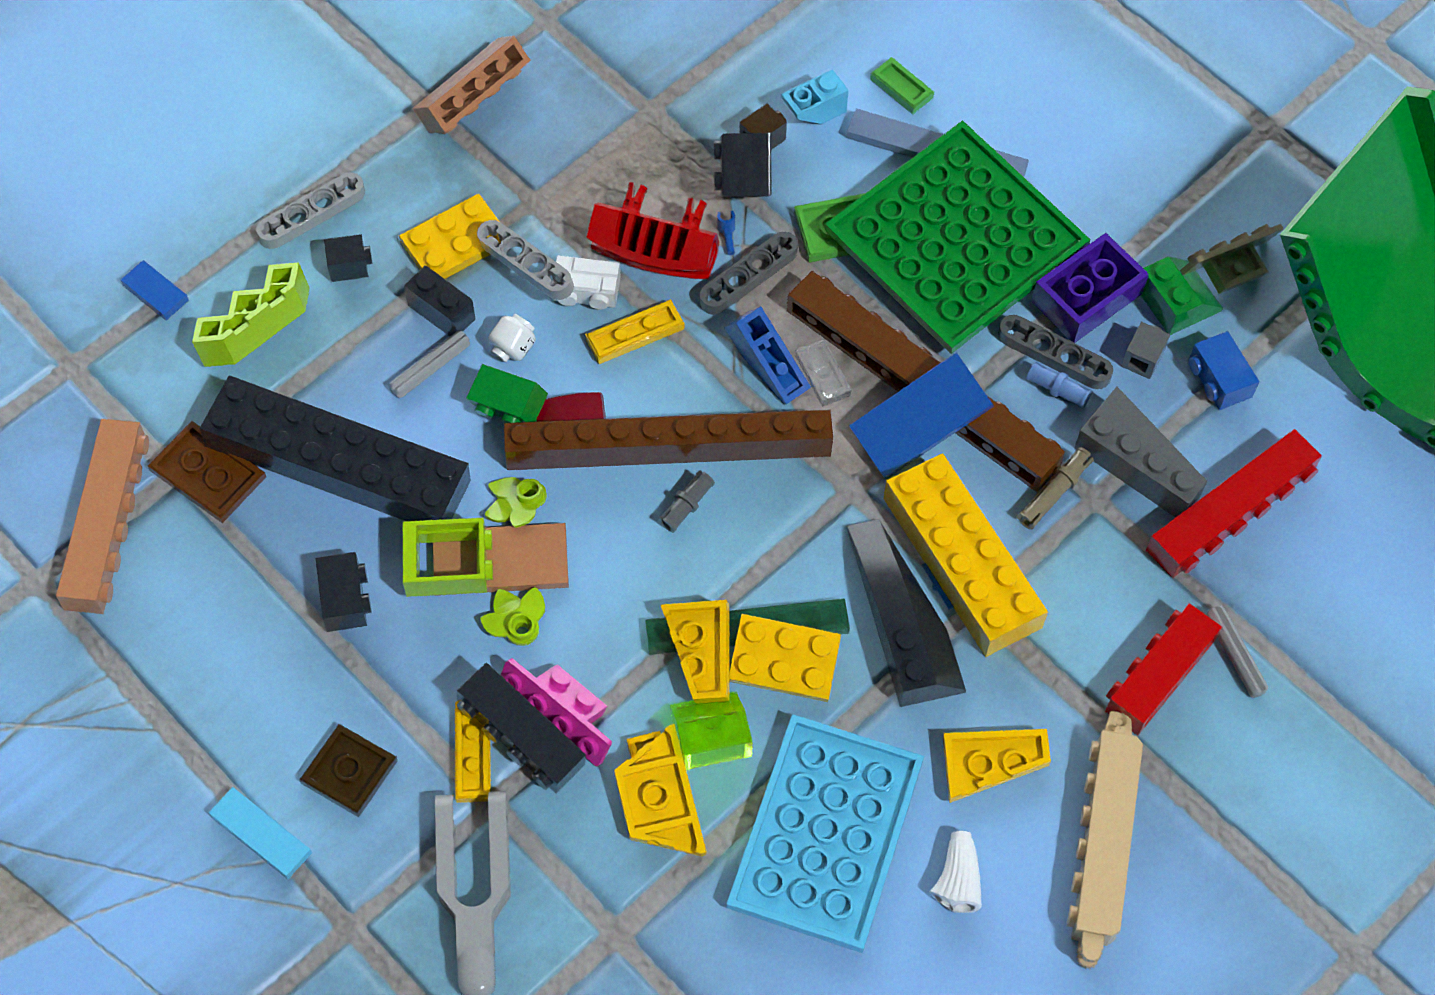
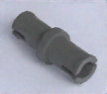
M699 470L684 490H679L674 495V502L658 518L659 523L666 530L674 533L690 512L694 513L699 508L698 502L714 486V480L707 473Z

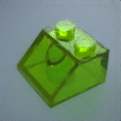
M736 691L729 693V701L695 703L692 700L670 705L672 720L676 727L686 770L752 756L753 740L745 709Z

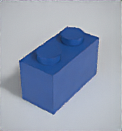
M1228 331L1194 344L1188 359L1189 367L1194 375H1198L1204 385L1206 396L1210 401H1214L1219 410L1253 397L1260 381Z

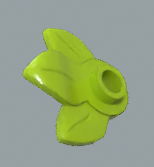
M507 477L493 481L488 486L498 499L485 512V517L498 523L510 520L514 528L524 526L533 520L536 515V509L545 503L547 498L546 489L535 479L521 481L515 477Z
M534 587L520 599L508 591L498 589L493 602L494 613L486 614L480 618L484 629L494 637H507L511 643L518 646L531 644L539 635L538 621L545 613V602L541 592ZM520 627L528 629V632L525 634H518L516 631Z

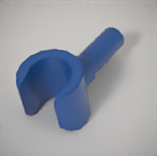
M730 211L731 219L723 220L720 217V212H718L717 229L725 237L727 254L733 255L735 251L732 232L735 230V213Z

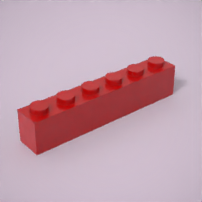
M1293 429L1154 533L1150 538L1146 551L1172 578L1182 571L1185 574L1189 573L1198 565L1200 557L1206 553L1212 555L1218 551L1224 544L1223 540L1229 535L1233 537L1238 536L1248 526L1247 522L1253 517L1256 519L1263 517L1271 509V503L1277 499L1283 501L1289 497L1295 490L1294 486L1300 481L1304 484L1309 482L1319 471L1316 467L1322 455L1296 429Z

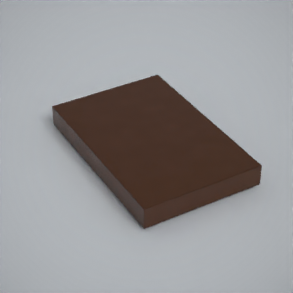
M191 421L148 465V469L223 524L266 478V474L250 461L205 447L199 429L200 426Z

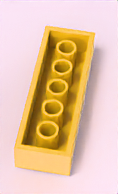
M943 453L886 480L884 501L985 657L1043 628L1048 614L1047 609Z

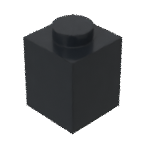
M362 234L324 239L326 261L331 282L368 277L367 265L373 264L370 246H364Z

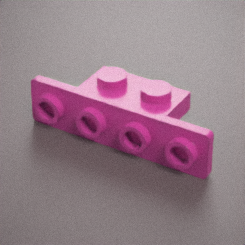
M513 658L507 660L500 675L586 754V759L596 767L601 765L611 747L612 741L591 723L604 715L607 705L559 665H555L536 678Z

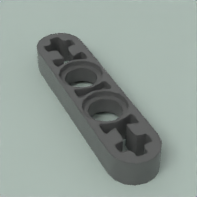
M779 232L701 288L699 295L701 309L707 314H719L784 268L797 256V238L789 232ZM779 245L783 247H786L787 245L790 246L789 250L782 248L778 251ZM757 259H763L769 263V266L766 269L759 270L753 267L752 263ZM734 276H740L745 279L746 283L740 287H735L728 281ZM708 296L713 298L719 296V301L717 302L714 299L708 301Z
M1009 315L1001 321L998 336L1000 341L1006 346L1060 373L1064 372L1070 378L1090 388L1103 389L1110 383L1113 366L1107 359L1021 316ZM1013 327L1017 328L1018 332H1015L1013 335L1008 333V330L1013 329ZM1027 333H1029L1028 341L1024 342V338L1026 339ZM1037 339L1045 340L1050 345V348L1042 351L1034 347L1033 342ZM1066 353L1073 354L1077 357L1078 362L1073 365L1066 364L1062 361L1061 356ZM1085 361L1087 362V366L1085 365L1084 371H1082L1081 368L1083 362ZM1097 369L1103 371L1099 377L1093 375V372H1096Z

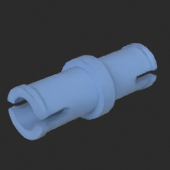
M1037 361L1031 366L1026 378L1050 390L1052 396L1056 398L1061 396L1082 409L1089 402L1093 392L1091 389H1087L1068 379L1069 376L1064 372L1059 374Z

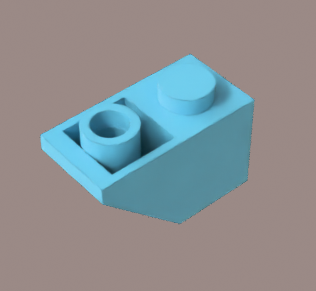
M832 69L782 93L781 98L797 119L823 124L847 112L849 90Z

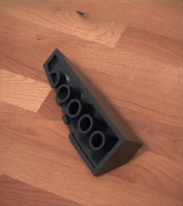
M877 519L847 526L848 535L900 707L965 693L966 688L947 628L880 520Z

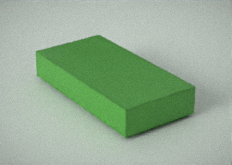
M893 57L889 58L871 73L870 80L911 114L916 113L934 98V91Z

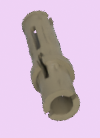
M1078 447L1062 466L1058 465L1048 483L1043 486L1030 503L1017 515L1022 525L1028 529H1034L1041 518L1054 506L1061 496L1078 483L1079 476L1094 461L1093 457H1089L1091 453L1082 447Z

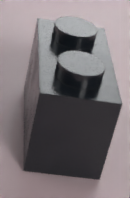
M426 265L404 285L408 306L448 336L453 335L459 330L464 331L475 320L473 299Z
M356 552L315 558L322 619L326 631L332 632L367 626L366 614L372 613L369 593L363 594L362 584L368 583L365 563L359 564Z

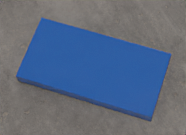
M956 352L849 426L886 480L994 406Z

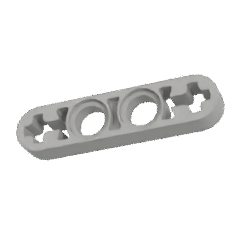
M353 172L342 174L264 218L256 227L260 244L268 249L278 248L358 203L365 195L362 178ZM350 185V187L356 189L351 191L349 188L345 189V187ZM322 198H328L333 201L326 208L316 206L317 201ZM296 213L306 215L305 220L300 223H293L289 219ZM282 222H285L287 229L284 228V225H281ZM271 230L273 233L276 232L277 234L271 236V234H266V232Z
M489 220L480 225L477 236L484 250L550 298L562 300L572 294L574 283L567 269L501 222ZM490 234L493 236L498 234L501 243L499 244L498 240L494 237L490 236L487 238V236ZM512 247L522 248V252L515 257L506 255L507 251ZM541 262L544 264V268L540 272L532 273L528 271L529 267L534 263ZM552 275V278L558 283L564 281V284L562 286L559 284L554 286L550 276Z

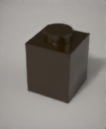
M768 103L739 122V133H770L771 150L786 140L787 121L781 112L775 111Z

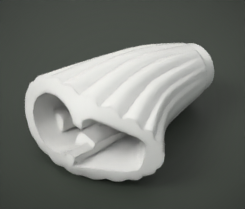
M956 831L950 835L951 840L949 841L943 873L935 886L930 890V894L940 904L954 913L976 912L982 907L977 852L972 834L967 831Z

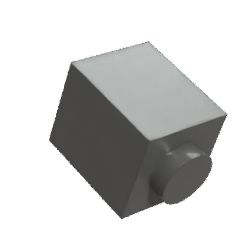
M1141 322L1126 350L1121 367L1151 379L1171 334L1164 332L1155 325Z

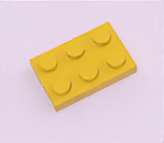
M478 193L399 235V239L420 270L426 265L446 279L491 255L481 246L477 231L485 221L499 220ZM491 234L487 236V238L492 236L498 240L499 244L501 243L498 234L495 236Z
M741 614L729 672V682L828 702L841 634Z

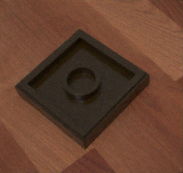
M338 724L299 780L302 785L359 817L398 760L395 755L343 725Z

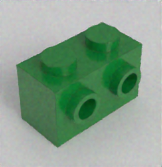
M482 364L466 399L476 407L474 410L476 413L489 419L496 415L502 417L501 421L504 423L536 422L548 393L534 381Z

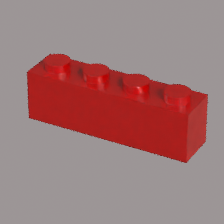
M1190 603L1182 612L1177 609L1173 612L1165 623V626L1168 627L1166 632L1162 636L1158 633L1154 635L1145 648L1149 651L1143 659L1136 657L1126 671V674L1129 675L1123 684L1117 681L1106 695L1109 703L1105 712L1110 714L1111 711L1128 716L1131 719L1132 732L1139 736L1216 641L1222 629L1221 625Z

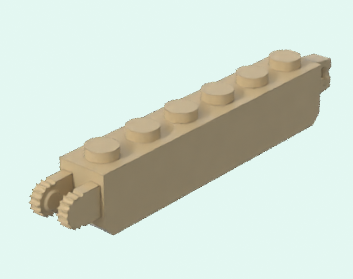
M1114 711L1110 712L1105 730H1102L1098 741L1092 740L1090 746L1089 761L1094 762L1093 773L1087 774L1084 793L1090 794L1089 806L1083 805L1080 826L1086 827L1084 839L1079 838L1076 849V859L1081 860L1080 872H1074L1071 892L1077 893L1076 905H1070L1067 917V927H1073L1071 939L1078 941V955L1076 957L1078 958V965H1081V968H1089V970L1097 965L1103 953L1101 952L1103 946H1108L1115 941L1116 935L1121 930L1143 743L1140 739L1132 735L1131 719L1123 713Z

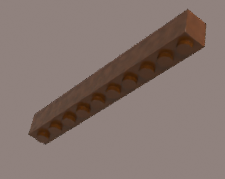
M811 271L788 294V313L897 392L941 363L933 357L929 350L914 344L901 330L893 329L877 313L868 311L852 295L844 294L828 278L819 276L814 271ZM988 397L994 407L961 428L955 434L1038 493L1054 475L1053 471L1058 465L1062 464L1065 451L1061 449L1055 440L1046 438L1037 432L1031 423L1021 420L1012 414L1003 403L995 402Z
M831 410L504 423L507 470L831 457L833 445Z

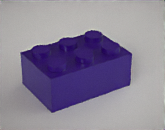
M1104 233L1036 282L1031 302L1071 342L1076 343L1141 296L1149 273L1107 233Z

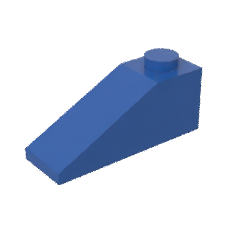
M761 306L748 311L724 327L741 356L784 405L811 388Z

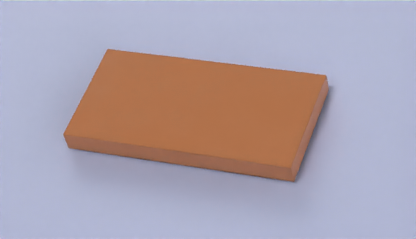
M566 523L524 525L517 528L513 526L485 528L486 530H492L493 549L486 550L487 560H492L493 580H487V593L497 592L498 589L522 591L531 590L534 587L537 589L569 588ZM476 540L433 542L434 576L477 574Z

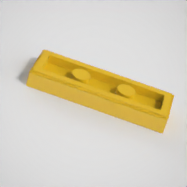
M670 299L587 333L585 337L598 364H602L684 330L685 323Z
M455 701L456 803L488 801V792H491V740L482 730L484 725L475 717L472 720L467 718L457 707L459 702Z

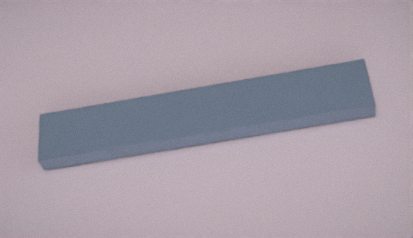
M856 108L848 127L846 138L914 157L943 134ZM995 150L1024 177L1029 163L1028 159Z

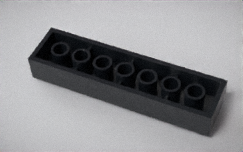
M230 375L227 377L199 428L205 447L227 455L228 453L250 461L256 466L404 521L452 519L471 481L469 463Z

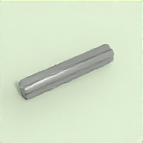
M461 330L455 332L389 384L393 394L398 398L404 397L470 345L468 336Z
M1220 605L1210 609L1206 615L1222 626L1218 639L1249 695L1252 698H1256L1265 694L1268 690V685L1225 608Z

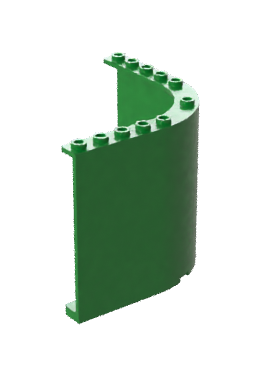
M1407 86L1280 233V238L1313 335L1318 344V350L1349 390L1361 400L1362 405L1367 410L1376 412L1407 434L1435 448V91Z

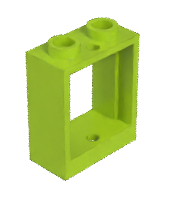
M484 518L403 522V585L406 597L487 593V580H493L492 560H487L486 550L493 549L492 530L485 529ZM476 540L477 574L420 577V543Z

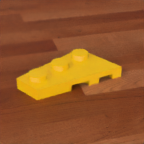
M714 600L661 604L694 702L729 701L728 601Z
M1047 729L944 733L943 735L949 803L1048 767L1051 762Z

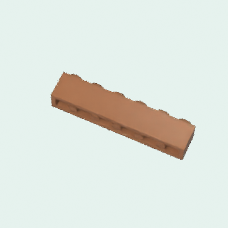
M101 419L56 594L63 610L104 614L106 603H110L112 600L113 584L111 582L114 572H118L120 568L121 556L119 549L121 542H125L128 535L126 520L128 513H132L135 506V495L133 493L135 483L139 484L141 481L142 466L140 463L142 455H146L149 448V437L145 435L140 422Z

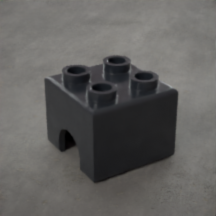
M724 133L720 136V140L714 141V160H720V172H714V191H720L722 197L772 195L770 133Z

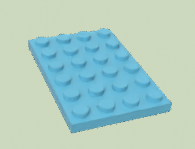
M792 714L726 908L863 953L924 756Z

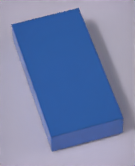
M144 260L121 279L122 285L164 320H168L189 301L187 294Z

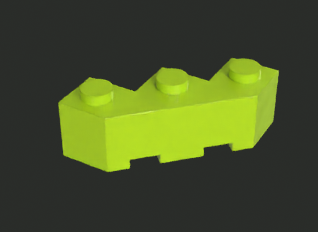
M299 262L268 265L264 289L233 291L228 315L197 318L192 343L204 367L237 364L306 311L310 287Z

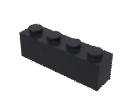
M487 662L457 690V701L459 702L457 707L470 720L475 717L484 725L482 730L485 735L495 743L500 741L509 749L507 751L509 757L519 766L525 764L533 772V779L543 789L551 788L557 793L585 765L586 754Z

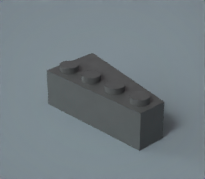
M1117 386L1080 429L1074 449L1078 447L1086 449L1091 453L1089 457L1094 458L1093 462L1174 517L1183 513L1200 499L1207 480Z

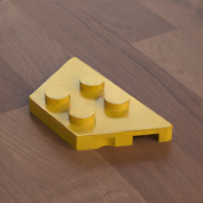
M671 724L652 742H648L640 748L636 755L624 761L614 770L629 837L632 841L697 856H705L707 851L675 724Z

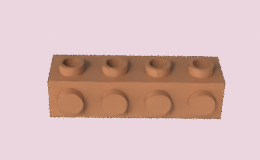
M515 36L497 38L417 104L413 110L429 133L446 134L452 131L458 125L457 122L464 116H468L479 108L478 104L484 99L495 95L500 90L502 84L519 75L521 68L531 60Z

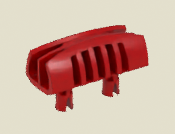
M629 182L628 190L622 207L618 208L599 202L594 204L586 237L592 241L591 249L630 266L660 274L692 279L710 278L719 253L720 243L718 233L699 228L707 203L703 200H700L693 213L694 199L688 198L681 223L641 214V206L648 188L641 184L634 197V182Z

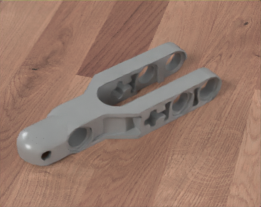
M506 791L488 792L491 896L483 904L475 907L465 906L457 898V862L454 852V836H456L453 817L454 795L435 796L437 894L441 904L456 921L459 989L462 995H491L496 985L494 921L511 897Z

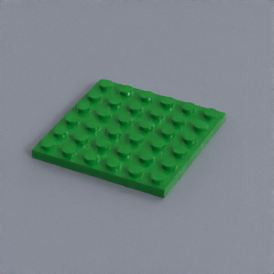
M963 120L825 224V231L950 354L958 350L1034 290L1039 279L1089 245L1091 240Z

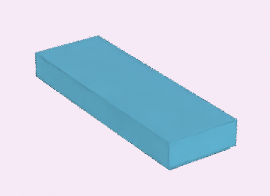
M234 787L209 812L211 818L287 879L312 854L310 848Z

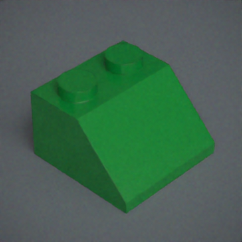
M1168 256L1143 268L1149 273L1141 297L1165 331L1172 335L1221 312L1223 307L1196 270L1185 275L1181 273L1180 269L1188 264L1189 261Z

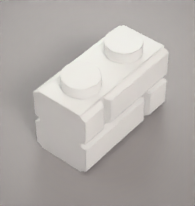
M557 256L556 262L571 274L574 290L569 297L562 300L553 299V301H558L565 306H573L576 303L587 304L598 310L616 307L620 284V262ZM554 279L552 281L554 286L556 284L561 286L564 284V281L562 283H558Z

